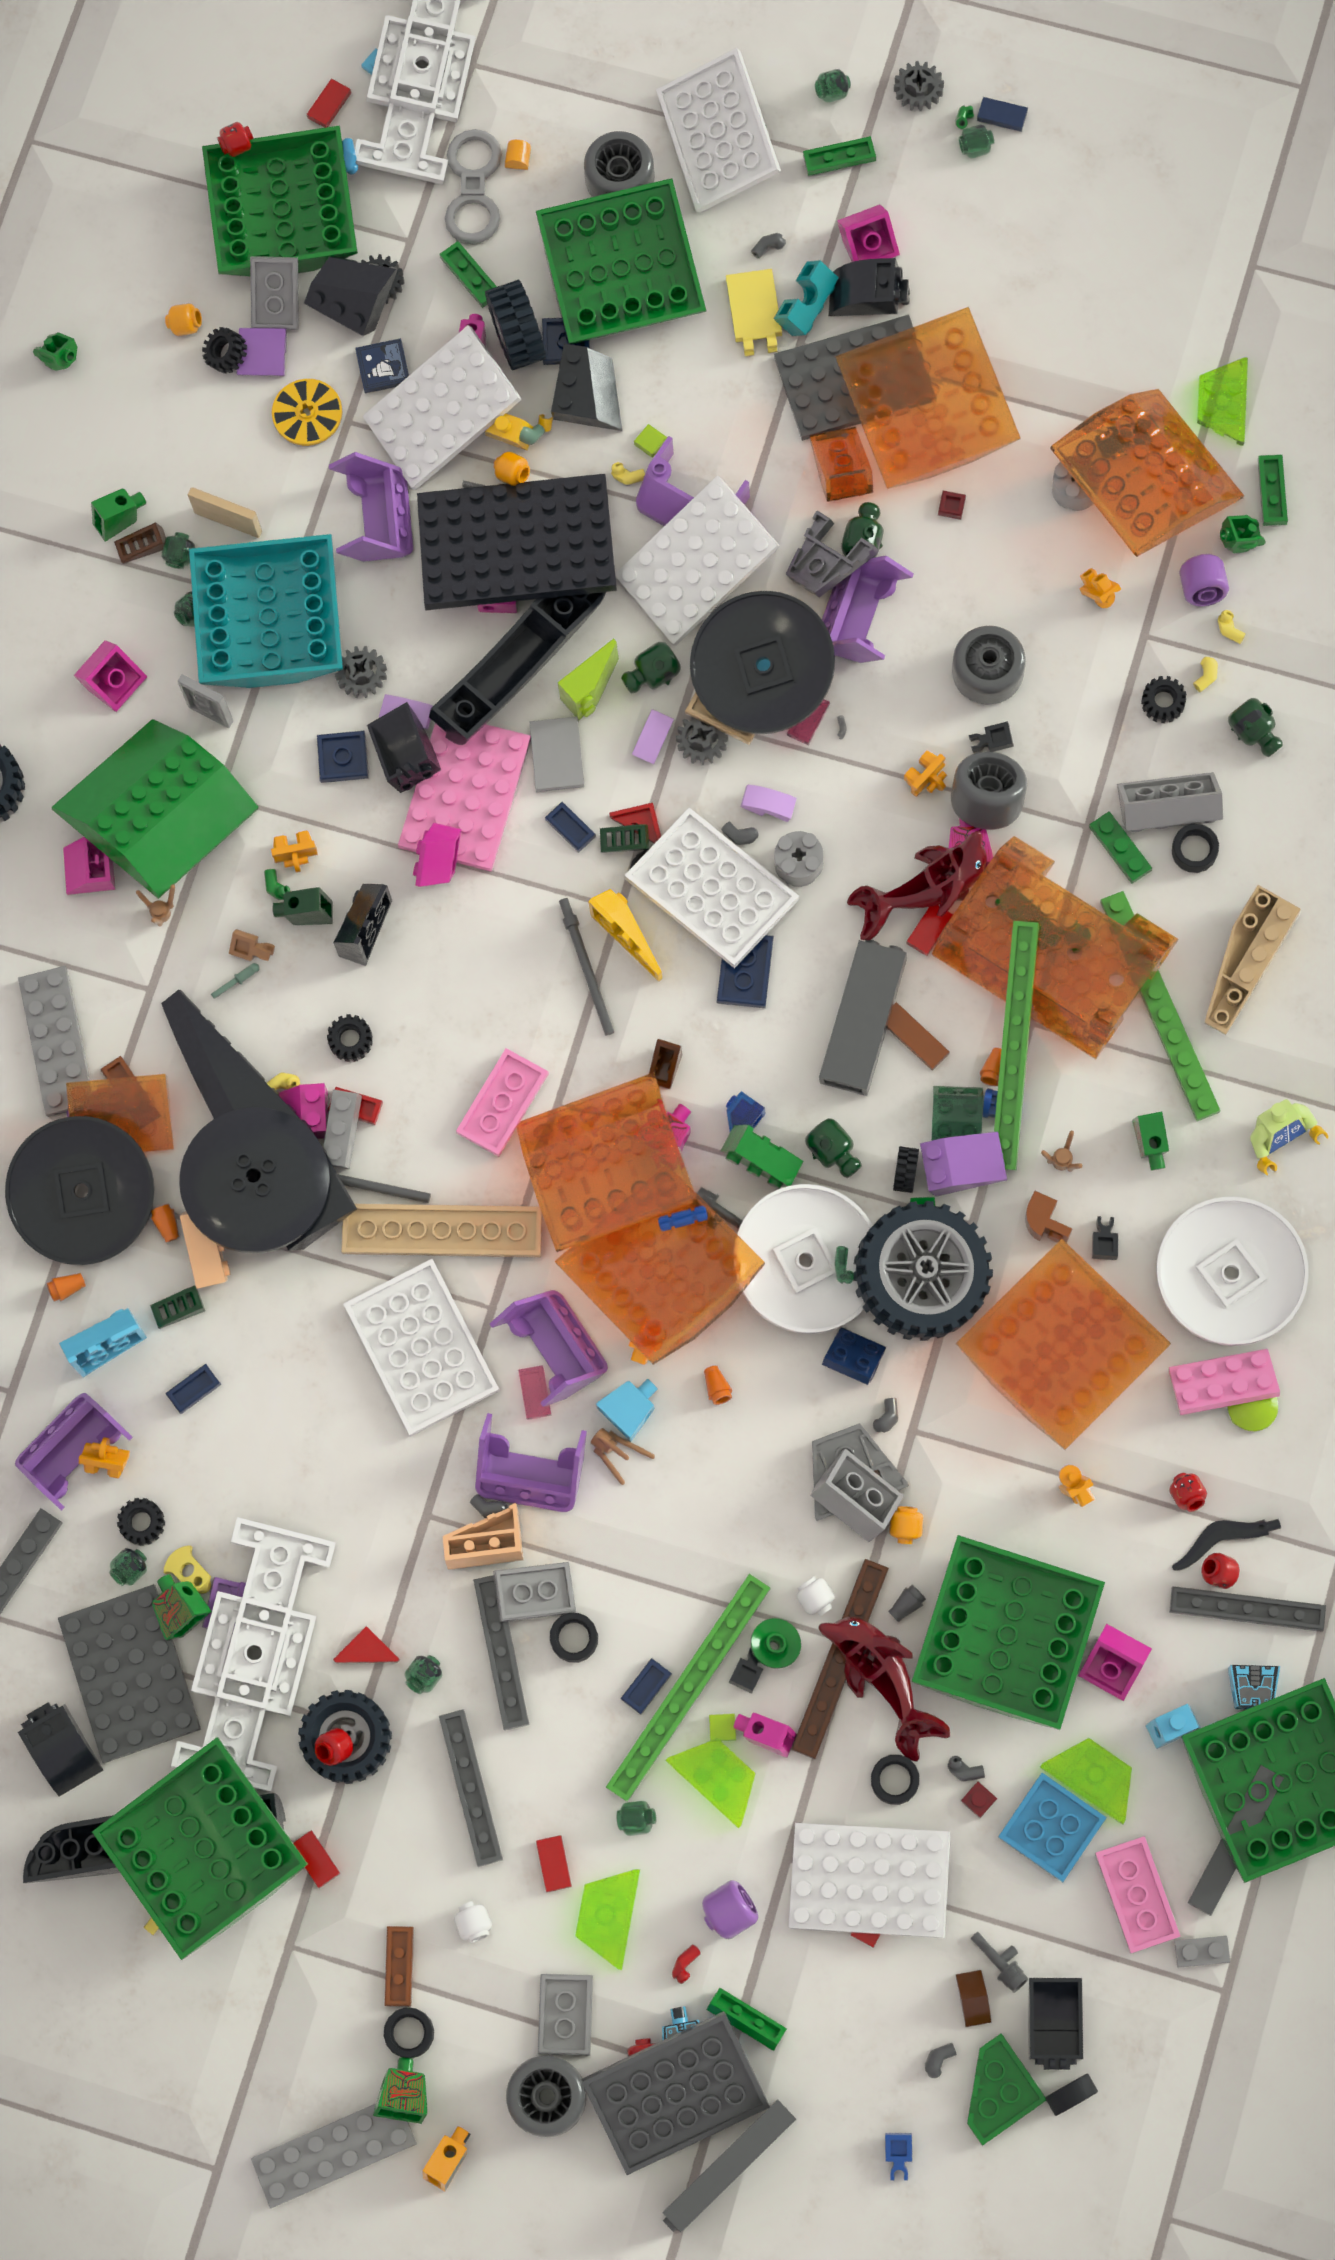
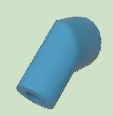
M346 138L342 141L346 173L353 175L358 170L353 140Z

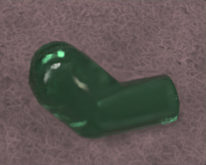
M838 1246L836 1248L834 1266L837 1281L841 1284L843 1282L851 1284L854 1273L846 1270L848 1248L845 1246Z

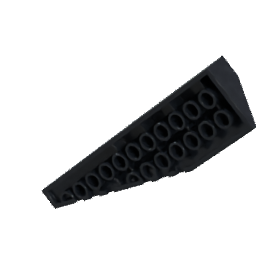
M177 990L161 1003L184 1059L214 1119L241 1108L264 1107L287 1113L298 1119L312 1131L305 1120H301L295 1114L296 1111L279 1097L280 1094L265 1082V1078L253 1065L230 1045L231 1042L225 1036H222L215 1029V1025L210 1020H206L201 1014V1010L182 990ZM327 1155L330 1185L325 1206L313 1226L299 1239L286 1246L288 1251L304 1250L357 1210ZM251 1171L247 1175V1179L252 1183L257 1182L261 1177L258 1171Z

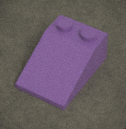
M998 1132L948 1137L920 1143L928 1190L936 1197L1007 1180Z

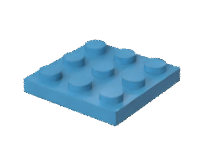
M1041 1773L998 1838L1063 1883L1107 1817L1047 1775Z

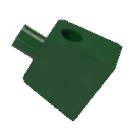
M320 887L285 892L284 902L273 903L272 906L275 918L285 917L293 925L333 924V901Z

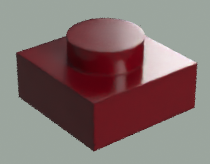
M978 1781L962 1798L961 1802L976 1816L981 1818L997 1798Z

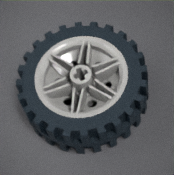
M917 1201L909 1202L904 1207L897 1206L888 1214H884L878 1219L858 1246L859 1251L853 1263L856 1264L853 1281H857L858 1289L855 1292L858 1298L862 1297L865 1303L863 1306L865 1312L870 1311L876 1317L873 1321L878 1326L881 1323L889 1328L887 1332L893 1335L898 1332L904 1335V1339L911 1340L913 1337L920 1338V1341H928L932 1337H937V1339L944 1337L948 1333L958 1330L969 1321L982 1307L985 1296L989 1294L991 1286H988L989 1280L993 1277V1269H989V1262L992 1260L991 1252L986 1253L984 1247L987 1241L984 1236L979 1238L975 1232L978 1226L974 1222L969 1225L963 1219L966 1215L961 1211L957 1214L949 1211L951 1207L949 1205L943 1204L941 1207L934 1206V1201H926L924 1204H917ZM920 1241L927 1243L926 1250L922 1249L919 1244ZM903 1253L906 1256V1260L898 1261L897 1255ZM942 1254H947L949 1256V1261L941 1262L940 1256ZM924 1264L928 1266L926 1274L922 1272ZM899 1278H903L906 1283L905 1287L898 1285L897 1280ZM947 1279L950 1283L949 1287L944 1288L941 1280ZM925 1291L928 1294V1298L925 1300L921 1299L919 1292Z

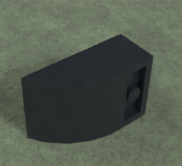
M896 258L859 260L844 264L834 270L833 273L839 278L834 285V291L830 294L828 316L898 314V303L908 305L910 302L909 280L903 279L902 267L898 266Z
M408 702L367 725L386 780L400 793L410 790L416 784L431 778L435 773L441 771L429 737Z
M47 1702L26 1715L29 1720L21 1724L23 1729L18 1734L41 1773L59 1797L103 1771L102 1766L65 1704L59 1707L57 1703L51 1706Z
M1029 1978V2059H1035V2065H1043L1044 2070H1070V2065H1077V2060L1083 2059L1082 1978Z

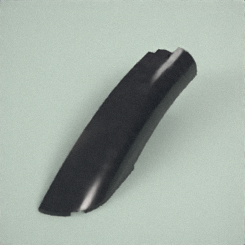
M606 592L536 599L483 659L431 708L429 718L446 732L445 737L458 745H464L563 647L601 604Z
M276 1793L260 1795L284 1829L283 1822H286L280 1797ZM112 1816L65 1823L44 1833L26 1858L23 1870V1883L120 1873L92 1833V1831Z

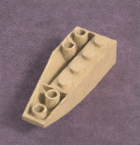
M1257 885L1233 925L1204 1022L1205 1024L1225 1035L1228 1033L1298 918L1301 910L1299 907Z

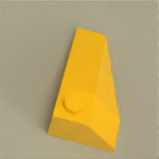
M611 889L591 898L588 901L591 917L655 979L660 981L662 979V971L627 905V899L619 892L615 894Z

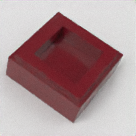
M943 491L938 516L961 520L966 495Z

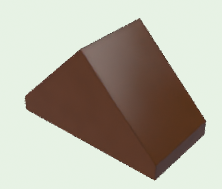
M657 1039L647 1082L671 1089L682 1058V1047L680 1045Z
M977 1970L956 1974L965 2027L991 2023L988 1995L982 1971Z

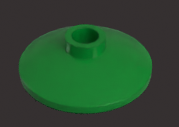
M771 1618L764 1620L754 1629L751 1636V1649L756 1659L763 1665L774 1669L785 1668L791 1665L799 1656L801 1638L792 1624L783 1619ZM771 1642H775L778 1645L777 1650L770 1647Z

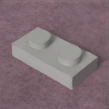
M1227 1936L1174 1941L1177 1968L1230 1963Z

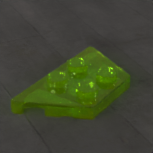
M1247 357L1201 374L1198 384L1197 423L1206 428L1213 429L1215 433L1221 436L1226 435L1236 440V444L1244 446Z
M716 1738L670 1756L665 1760L736 1827L740 1828L742 1826L756 1773L720 1739Z
M1090 1738L1042 1763L1040 1768L1120 1824H1124L1132 1767Z
M639 1869L584 1885L575 1937L618 1970L623 1969L640 1875Z

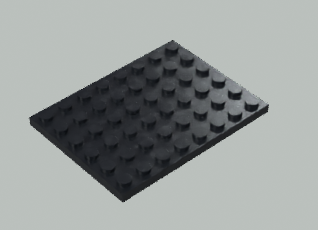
M605 474L519 483L516 486L500 484L417 493L425 611L617 591Z

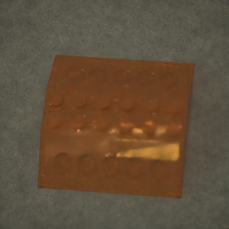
M969 307L835 356L887 489L929 479L972 463L1021 439Z
M1159 389L1130 394L1094 413L1050 447L1136 557L1244 497V494Z
M654 1072L525 1119L517 1125L523 1157L556 1252L698 1201Z
M666 1162L555 1260V1263L653 1365L696 1339L735 1303L765 1265V1262ZM699 1206L706 1208L707 1220L700 1222L695 1220L693 1224L678 1228L673 1226L671 1230L661 1231L658 1218L668 1215L670 1217L673 1213L687 1209L693 1211L695 1207Z
M1061 1239L956 1345L989 1383L1028 1421L1066 1450L1171 1343L1078 1253Z

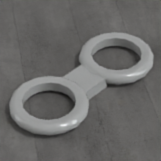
M477 129L467 130L455 136L449 144L447 151L448 165L456 175L461 177V195L455 198L447 207L445 215L446 228L452 237L468 244L481 243L492 237L498 229L500 221L498 207L492 199L485 195V178L493 174L500 165L501 148L493 135ZM472 140L483 141L492 150L491 160L481 169L471 170L464 168L456 159L457 151L462 144ZM476 203L487 208L491 217L485 229L477 233H466L457 227L454 221L455 215L466 204Z

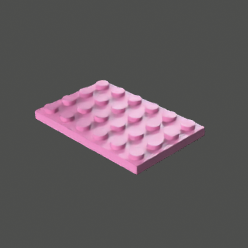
M435 723L430 742L441 771L435 773L431 778L416 784L398 847L416 852L419 840L423 839L425 830L429 831L433 823L461 829L457 863L492 872L531 742V736L485 724L464 745H458L445 737L446 732Z

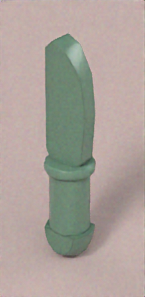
M253 963L238 974H234L235 978L211 994L214 999L238 982L242 984L243 981L259 971V965Z

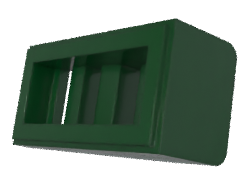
M648 825L600 828L601 853L649 850ZM635 831H639V844H635ZM619 832L621 833V846H617L616 833ZM626 832H630V845H626ZM607 833L612 835L611 847H607Z
M195 1285L150 1305L159 1329L206 1311ZM188 1297H192L194 1306L191 1308L187 1300ZM181 1300L183 1301L185 1310L182 1312L178 1304V1301ZM170 1304L174 1305L176 1314L173 1316L169 1308ZM164 1307L167 1315L165 1320H163L159 1310Z

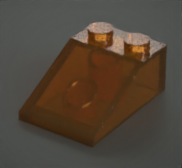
M856 427L810 435L821 486L827 502L873 493L872 469ZM844 433L849 434L846 438L842 436Z

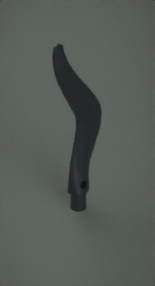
M1264 1519L1250 1523L1227 1520L1213 1522L1201 1533L1188 1553L1180 1561L1173 1564L1172 1568L1177 1571L1191 1566L1203 1557L1216 1543L1222 1540L1249 1539L1269 1535L1270 1531L1281 1529L1280 1521L1275 1519L1265 1522Z

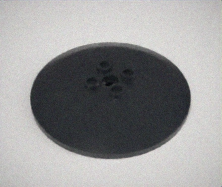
M754 591L741 594L717 607L698 630L690 655L692 683L697 696L706 710L724 725L750 734L777 733L792 728L804 721L820 706L826 697L835 671L834 646L830 633L822 619L811 607L801 600L775 591ZM763 659L770 661V667L766 671L757 669L759 661Z
M264 1107L233 1110L205 1125L189 1144L181 1163L179 1175L182 1202L196 1228L214 1243L224 1248L244 1253H262L277 1250L303 1236L320 1216L328 1197L330 1185L327 1158L313 1132L293 1116L279 1110ZM258 1171L261 1174L260 1179L254 1183L247 1180L249 1172Z
M87 1116L57 1119L34 1131L25 1139L14 1154L5 1182L7 1210L21 1238L41 1255L51 1260L71 1265H87L102 1262L127 1249L145 1228L154 1202L155 1188L152 1169L139 1144L120 1127L108 1121ZM80 1183L88 1187V1194L84 1198L78 1197L75 1193V1188Z

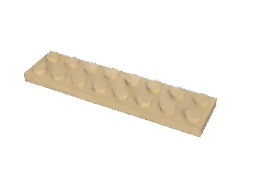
M355 1204L357 1210L343 1220L342 1254L541 1257L542 1207Z

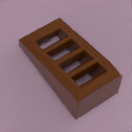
M156 522L114 541L123 564L169 547L162 526ZM143 538H147L149 545H145ZM134 541L138 542L140 549H136ZM126 544L129 545V548L131 550V553L127 554L125 548Z

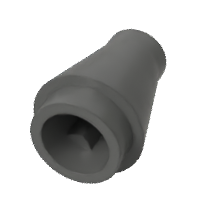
M911 1585L909 1588L905 1587L888 1612L900 1622L904 1617L924 1606L922 1603L926 1598L914 1585Z

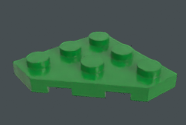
M1002 2033L979 2048L967 2124L983 2146L1046 2101L1044 2094Z

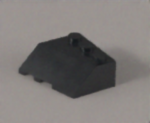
M331 256L311 282L304 304L364 336L375 331L398 268H388L373 263H360L356 260Z
M564 344L551 408L553 420L622 431L613 359L588 347Z
M362 884L360 890L355 892L353 904L346 914L344 922L333 942L339 957L364 966L367 965L392 903L388 886L384 884Z

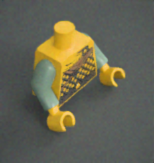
M504 414L496 418L495 423L485 431V435L527 451L529 445L534 444L544 432L551 431L553 417L545 419V415L540 414L538 424L533 427L523 419Z

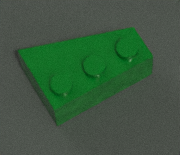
M734 1125L720 1152L727 1155L725 1159L735 1165H739V1163L748 1167L746 1169L747 1172L756 1177L764 1176L768 1179L767 1183L777 1189L791 1186L804 1161L783 1147L774 1145L768 1137L757 1135L753 1132L754 1128L750 1125Z

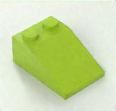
M614 638L558 682L560 700L575 717L577 716L578 720L583 716H590L595 711L619 660L617 642Z

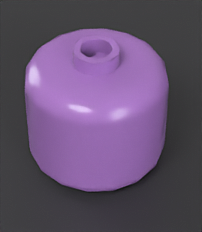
M1212 554L1197 555L1188 559L1181 566L1179 574L1184 596L1191 605L1198 607L1210 606L1222 601L1227 596L1229 584L1224 563L1218 556Z
M728 1881L703 1899L702 1906L706 1915L704 1920L707 1926L712 1931L715 1930L724 1939L734 1938L754 1925L758 1920V1912L752 1899L737 1881Z

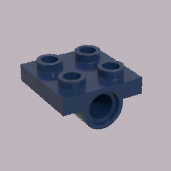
M840 1327L823 1359L822 1365L868 1385L876 1373L886 1347Z

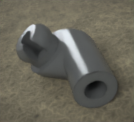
M780 233L763 236L751 250V253L756 258H760L771 246H774L777 250L782 249L786 244V240L782 238Z
M896 1398L884 1399L885 1413L873 1422V1428L876 1432H888L898 1422Z

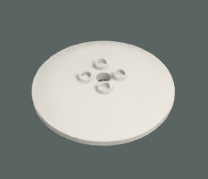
M799 1184L776 1190L755 1204L745 1216L738 1229L733 1250V1265L738 1285L748 1303L759 1315L785 1330L797 1333H821L843 1326L855 1318L865 1305L862 1297L858 1298L855 1292L858 1289L857 1281H853V1273L856 1271V1264L853 1263L855 1256L858 1254V1246L873 1225L857 1204L845 1195L830 1188L819 1185ZM806 1254L811 1258L812 1263L810 1267H803L799 1263L800 1255Z
M1240 1197L1214 1198L1197 1204L1183 1213L1167 1231L1159 1249L1156 1266L1157 1282L1161 1297L1177 1322L1201 1339L1230 1346L1247 1345L1262 1341L1285 1327L1296 1314L1304 1299L1309 1275L1304 1246L1291 1224L1282 1215L1265 1204ZM1228 1267H1233L1237 1270L1238 1277L1230 1280L1224 1275V1270Z

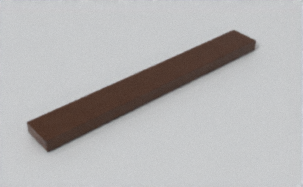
M868 1559L864 1560L842 1619L845 1617H855L867 1622L869 1621L887 1575L888 1567ZM834 1643L831 1645L791 1749L812 1759H816L846 1681L844 1673L845 1659Z

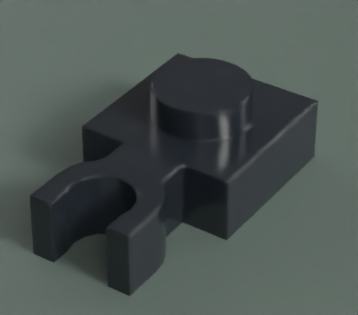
M1008 721L984 727L986 734L980 735L976 733L969 735L971 742L975 740L980 741L978 745L971 746L973 753L979 752L987 746L990 752L1014 747Z
M1101 1216L1097 1217L1096 1227L1099 1232H1093L1092 1259L1117 1260L1118 1233H1111L1114 1217H1110L1108 1226L1101 1223Z
M750 1647L747 1654L748 1661L740 1658L729 1683L752 1694L763 1668L757 1666L760 1662L753 1655Z

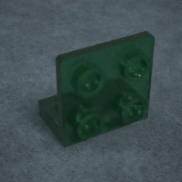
M933 1086L932 1141L982 1133L983 1088Z

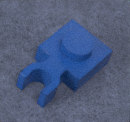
M885 2133L886 2162H894L891 2168L890 2180L895 2179L894 2172L896 2170H902L904 2172V2180L908 2181V2169L904 2162H912V2133Z

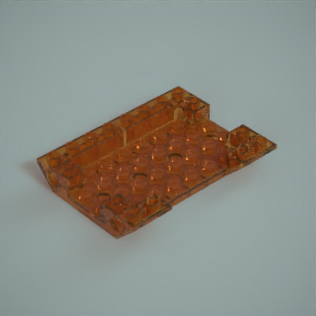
M1013 836L997 851L980 878L948 921L932 955L1006 1002L1013 921L1039 923L1041 929L1038 932L1031 1019L1096 1060L1122 1023L1123 1015L1146 981L1153 978L1178 942V938L1138 913L1124 926L1046 878L1045 876L1055 861ZM991 896H995L1000 900V903L997 907L991 908L986 905V900ZM1073 948H1077L1082 952V956L1077 960H1072L1068 956V952ZM1117 974L1122 976L1124 981L1120 986H1113L1109 982L1110 977Z

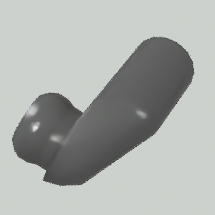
M730 821L721 829L737 845L751 844L759 836L757 829L750 827L738 830Z
M479 1494L475 1495L470 1501L471 1505L484 1518H487L492 1513L496 1514L508 1508L505 1502H486Z
M952 1756L949 1759L948 1769L960 1781L985 1778L983 1765L968 1767L961 1761L962 1758L959 1756Z
M953 2043L930 2051L925 2063V2071L930 2078H938L942 2073L940 2068L943 2061L957 2055Z

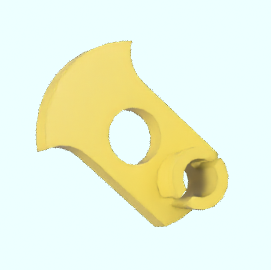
M183 1546L175 1550L168 1557L163 1573L174 1574L180 1582H191L200 1594L209 1592L211 1589V1576L193 1557V1547ZM189 1564L193 1565L194 1572L192 1575L184 1577L182 1574L183 1568Z

